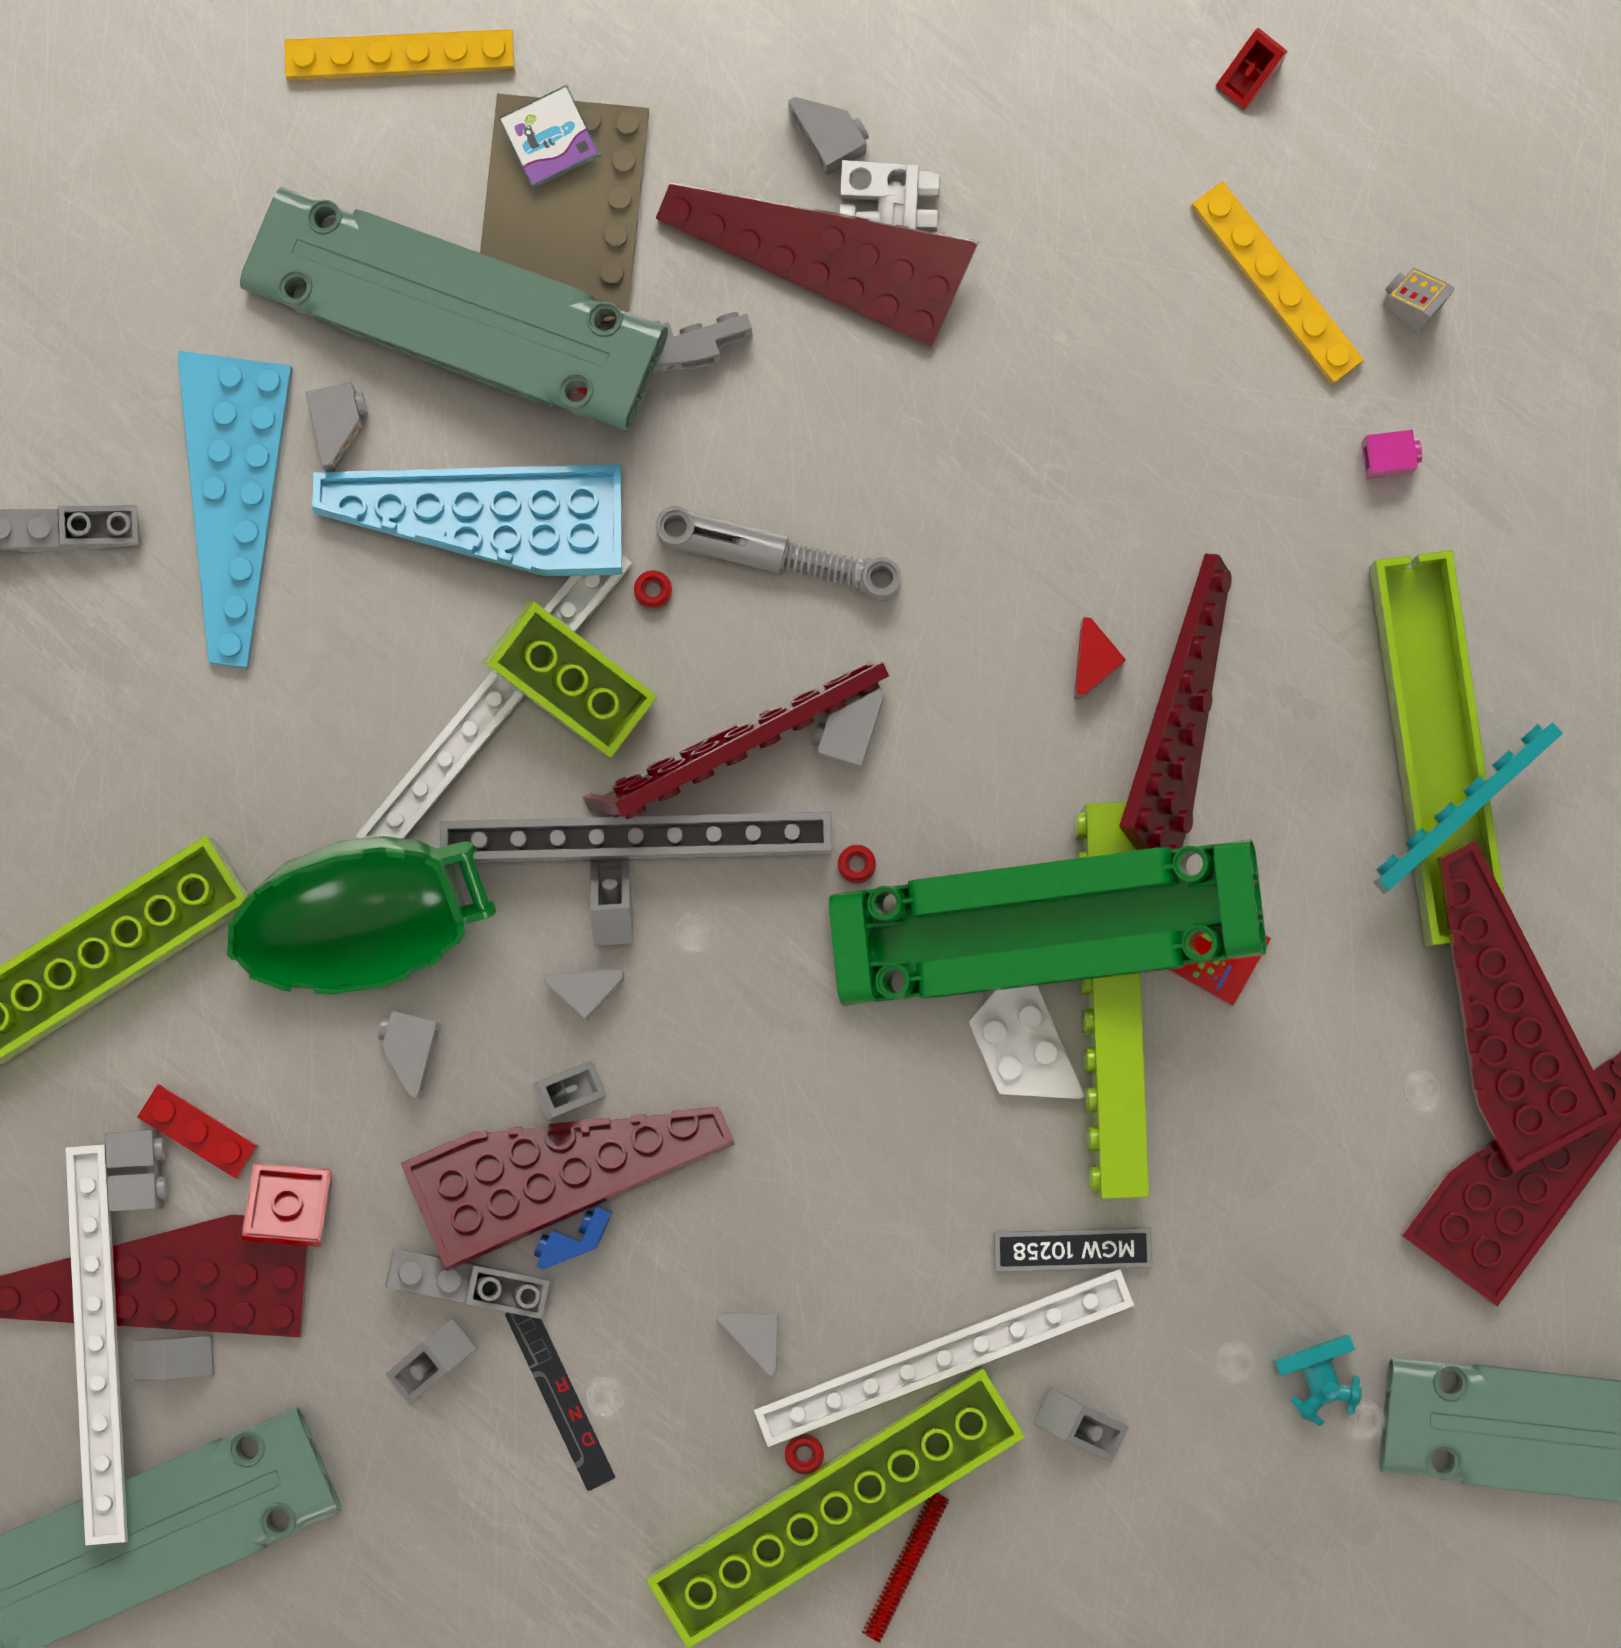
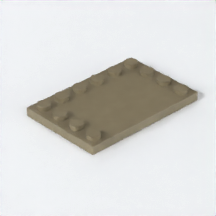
M497 93L480 253L575 287L592 295L598 302H611L620 310L629 312L649 108L573 101L598 153L532 185L501 118L542 98ZM606 317L600 323L599 329L603 331L610 330L615 326L617 318Z

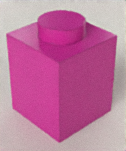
M1413 429L1366 435L1361 442L1366 480L1410 475L1418 468V463L1422 462L1420 440H1414Z

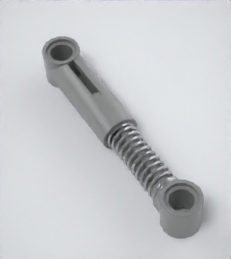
M676 506L663 510L656 520L659 540L665 547L671 550H686L779 574L786 567L788 572L793 569L794 573L800 571L801 575L806 572L808 577L813 574V577L817 578L819 575L821 580L827 577L828 582L833 579L834 583L839 580L841 585L847 582L848 587L850 585L854 588L857 587L859 592L866 593L876 601L891 599L897 594L900 587V569L894 561L888 558L878 557L876 559L867 558L866 560L858 558L856 561H853V557L846 559L847 556L844 555L841 558L839 553L833 556V552L826 554L827 552L824 550L821 553L819 548L813 551V547L806 549L807 547L804 545L801 548L799 543L793 546V542L788 541V536L691 513L682 507ZM673 520H681L686 524L687 529L682 536L671 537L665 532L667 524ZM697 532V533H701V534H705V535H709V536H713V537H717V538L729 540V541H732V542L729 543V542H725V541H720V540H716V539H712V538H708V537L696 535L695 533ZM879 570L888 572L892 577V583L886 588L874 586L870 579L874 572Z

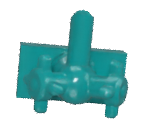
M1343 1335L1272 1360L1277 1376H1283L1297 1370L1303 1372L1311 1395L1304 1403L1296 1396L1292 1398L1291 1402L1296 1406L1297 1412L1303 1419L1314 1422L1318 1426L1325 1422L1316 1414L1323 1405L1331 1404L1336 1400L1348 1402L1347 1414L1352 1415L1362 1398V1388L1359 1385L1360 1377L1353 1375L1351 1387L1340 1385L1332 1363L1334 1357L1355 1350L1350 1335Z

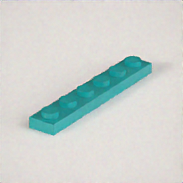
M1553 722L1544 728L1539 724L1531 728L1521 738V741L1525 744L1515 754L1507 750L1492 764L1496 771L1486 780L1481 776L1477 777L1463 790L1467 797L1457 806L1452 802L1447 804L1434 816L1438 823L1429 832L1421 828L1405 842V845L1409 848L1408 851L1399 859L1392 854L1376 869L1380 876L1373 881L1375 886L1383 894L1390 891L1563 734L1562 731Z

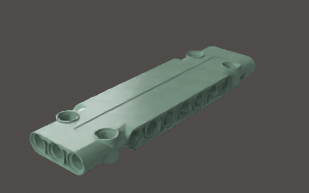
M284 187L278 188L271 200L240 278L241 289L290 306L298 313H309L317 321L536 403L549 407L555 404L568 409L576 416H588L626 431L630 429L635 420L668 336V327L622 311L611 302H598L592 295L575 287L358 209L350 212L339 208L331 200H317ZM336 216L332 226L321 228L322 222L326 217ZM307 285L306 292L302 297L292 298L293 292L298 286ZM606 317L617 318L615 326L610 330L603 331L599 329L600 323ZM580 387L587 388V395L583 400L571 402L570 398L574 390Z
M1391 1358L1386 1383L1379 1457L1380 1471L1438 1478L1441 1480H1458L1463 1484L1621 1502V1380L1477 1364L1464 1366ZM1453 1371L1458 1379L1457 1386L1453 1391L1445 1393L1440 1387V1378L1445 1372ZM1440 1450H1446L1450 1455L1449 1466L1443 1471H1436L1432 1465L1433 1456Z
M298 1407L290 1409L227 1438H219L126 1479L128 1542L85 1545L83 1499L1 1534L0 1648L44 1647L267 1548L268 1544L341 1513L342 1509L338 1496ZM249 1436L257 1441L259 1450L255 1457H247L242 1453L240 1443L243 1437ZM274 1510H283L289 1516L290 1522L286 1530H279L272 1525L271 1514Z

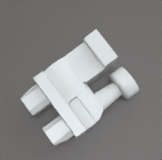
M842 160L840 194L842 200L878 201V211L856 212L854 204H841L840 214L866 218L869 221L890 225L908 226L911 229L932 233L938 232V210L918 209L919 196L939 197L940 174L920 171L919 165Z

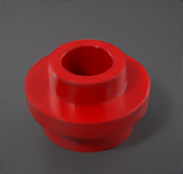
M656 570L646 571L636 579L634 595L638 603L643 607L658 609L666 605L670 600L672 585L664 573ZM650 584H657L661 589L660 593L655 597H650L646 594V588Z
M851 845L845 848L839 855L838 871L850 883H864L875 872V856L865 846ZM855 857L861 858L864 861V868L859 872L851 870L849 866L850 860Z
M801 1434L793 1437L785 1448L786 1463L797 1473H812L823 1462V1446L812 1435ZM806 1446L811 1449L812 1456L809 1460L801 1461L797 1457V1450L800 1447Z

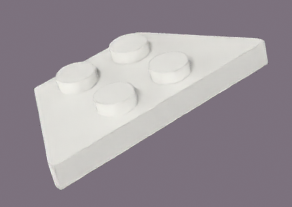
M1038 986L994 991L968 1024L998 1094L1069 1099L1085 1097Z

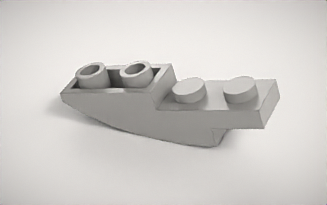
M738 312L727 313L716 319L717 323L703 328L701 324L684 327L680 330L681 335L673 336L669 322L662 324L668 327V336L655 371H679L721 362L718 347L752 336V327L748 314L739 316Z
M137 505L58 506V509H0V550H19V553L55 552L138 545Z
M393 1248L385 1287L542 1319L550 1280L469 1262L446 1271L440 1256Z

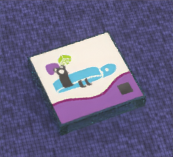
M567 85L498 118L532 189L601 156Z

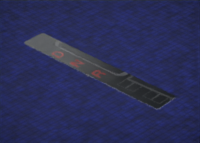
M507 1312L505 1317L586 1489L590 1491L613 1480L615 1475L542 1320Z

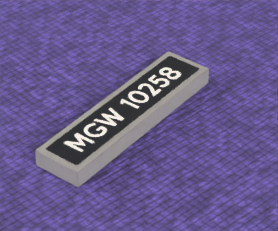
M1151 1228L994 1232L995 1272L1152 1267Z

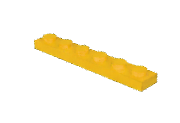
M512 29L284 39L285 73L288 81L515 71L514 34Z
M1223 180L1192 203L1191 208L1331 385L1335 384L1363 362L1364 358Z

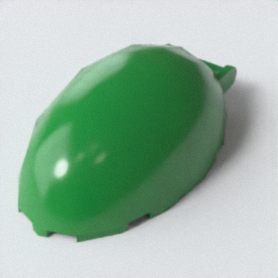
M389 836L338 841L283 863L245 898L228 922L227 956L232 961L236 960L249 973L250 979L282 991L291 992L292 988L314 989L313 993L332 995L382 988L407 979L412 972L435 965L443 959L444 953L456 944L459 945L466 933V924L490 918L496 913V907L493 901L488 900L473 858L475 849L471 842L465 841L434 848L418 840ZM451 863H459L473 904L465 905L458 878Z

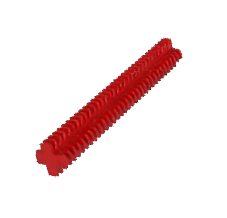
M938 1492L932 1495V1498H928L930 1502H925L928 1505L927 1507L923 1506L925 1511H920L923 1514L918 1515L921 1520H916L919 1524H914L916 1529L912 1528L914 1533H910L912 1538L908 1537L907 1539L910 1542H905L908 1547L903 1546L906 1551L901 1550V1553L904 1555H899L901 1560H896L899 1565L894 1564L897 1569H892L895 1573H890L892 1578L888 1577L890 1582H886L888 1587L884 1586L883 1588L886 1591H881L884 1596L879 1595L882 1600L877 1599V1602L880 1604H875L877 1609H872L875 1614L870 1613L873 1618H868L871 1621L870 1623L866 1622L868 1627L864 1626V1629L867 1631H862V1633L876 1642L881 1643L883 1634L886 1633L885 1631L888 1629L890 1621H892V1616L896 1612V1607L901 1602L900 1598H903L905 1589L910 1584L909 1580H912L911 1578L914 1576L913 1571H916L918 1562H920V1558L925 1553L924 1549H927L929 1540L934 1535L933 1531H936V1527H938L937 1522H940V1518H942L941 1513H944V1509L947 1508L946 1504H949L948 1500L950 1499Z

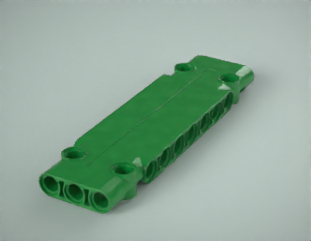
M1251 839L1203 846H1185L1172 850L1169 847L1152 848L908 881V884L880 886L875 889L836 893L830 895L829 898L837 991L843 1006L897 999L906 1000L913 997H920V999L938 998L1182 968L1184 964L1210 963L1217 960L1266 954V934L1255 846ZM1199 854L1203 861L1202 869L1198 874L1191 876L1187 872L1186 862L1192 855ZM893 894L896 899V908L891 914H887L884 911L883 902L888 895ZM1207 933L1211 937L1212 947L1209 952L1200 955L1196 951L1195 941L1198 936ZM900 971L904 976L905 982L903 988L896 992L892 988L891 980L893 975Z

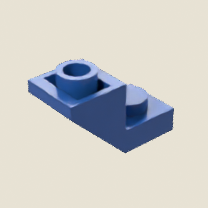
M596 1206L594 1213L587 1210L578 1232L584 1234L582 1241L555 1229L551 1231L550 1236L542 1234L534 1252V1256L540 1258L536 1267L546 1269L598 1248L613 1212L601 1206Z

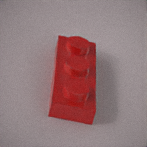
M157 1084L137 1118L235 1179L239 1178L259 1146L161 1084Z

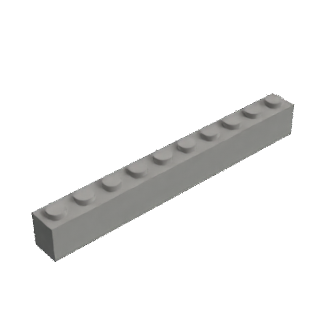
M831 811L636 816L630 819H625V817L440 821V847L465 841L471 842L475 849L473 855L475 863L832 854Z

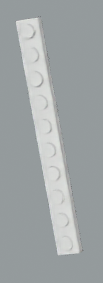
M622 555V575L570 576L544 609L577 633L633 565L632 562ZM492 671L361 828L356 837L361 839L389 836L406 839L524 697V694Z
M106 1145L67 1147L65 1152L85 1545L128 1542L111 1212H109L107 1176H109V1168L106 1166Z
M1116 1269L754 1409L767 1447H770L1134 1306L1121 1270Z

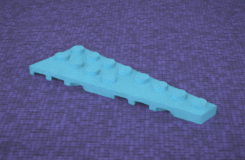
M179 351L178 366L208 662L215 665L249 669L293 368L291 365Z

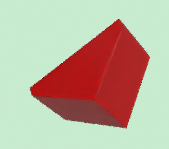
M1258 27L1215 86L1245 110L1281 68L1288 51Z
M1083 617L1080 625L1075 699L1084 698L1126 661L1125 657L1093 619Z

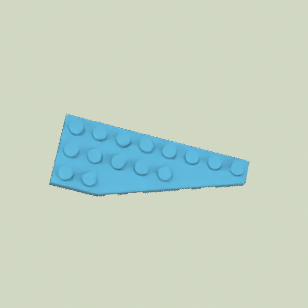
M621 464L313 472L312 508L314 514L545 577L622 575Z

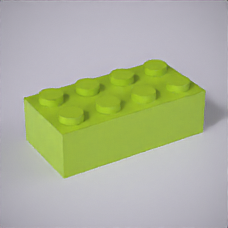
M528 600L482 661L484 665L601 754L612 758L657 698V695L535 601Z

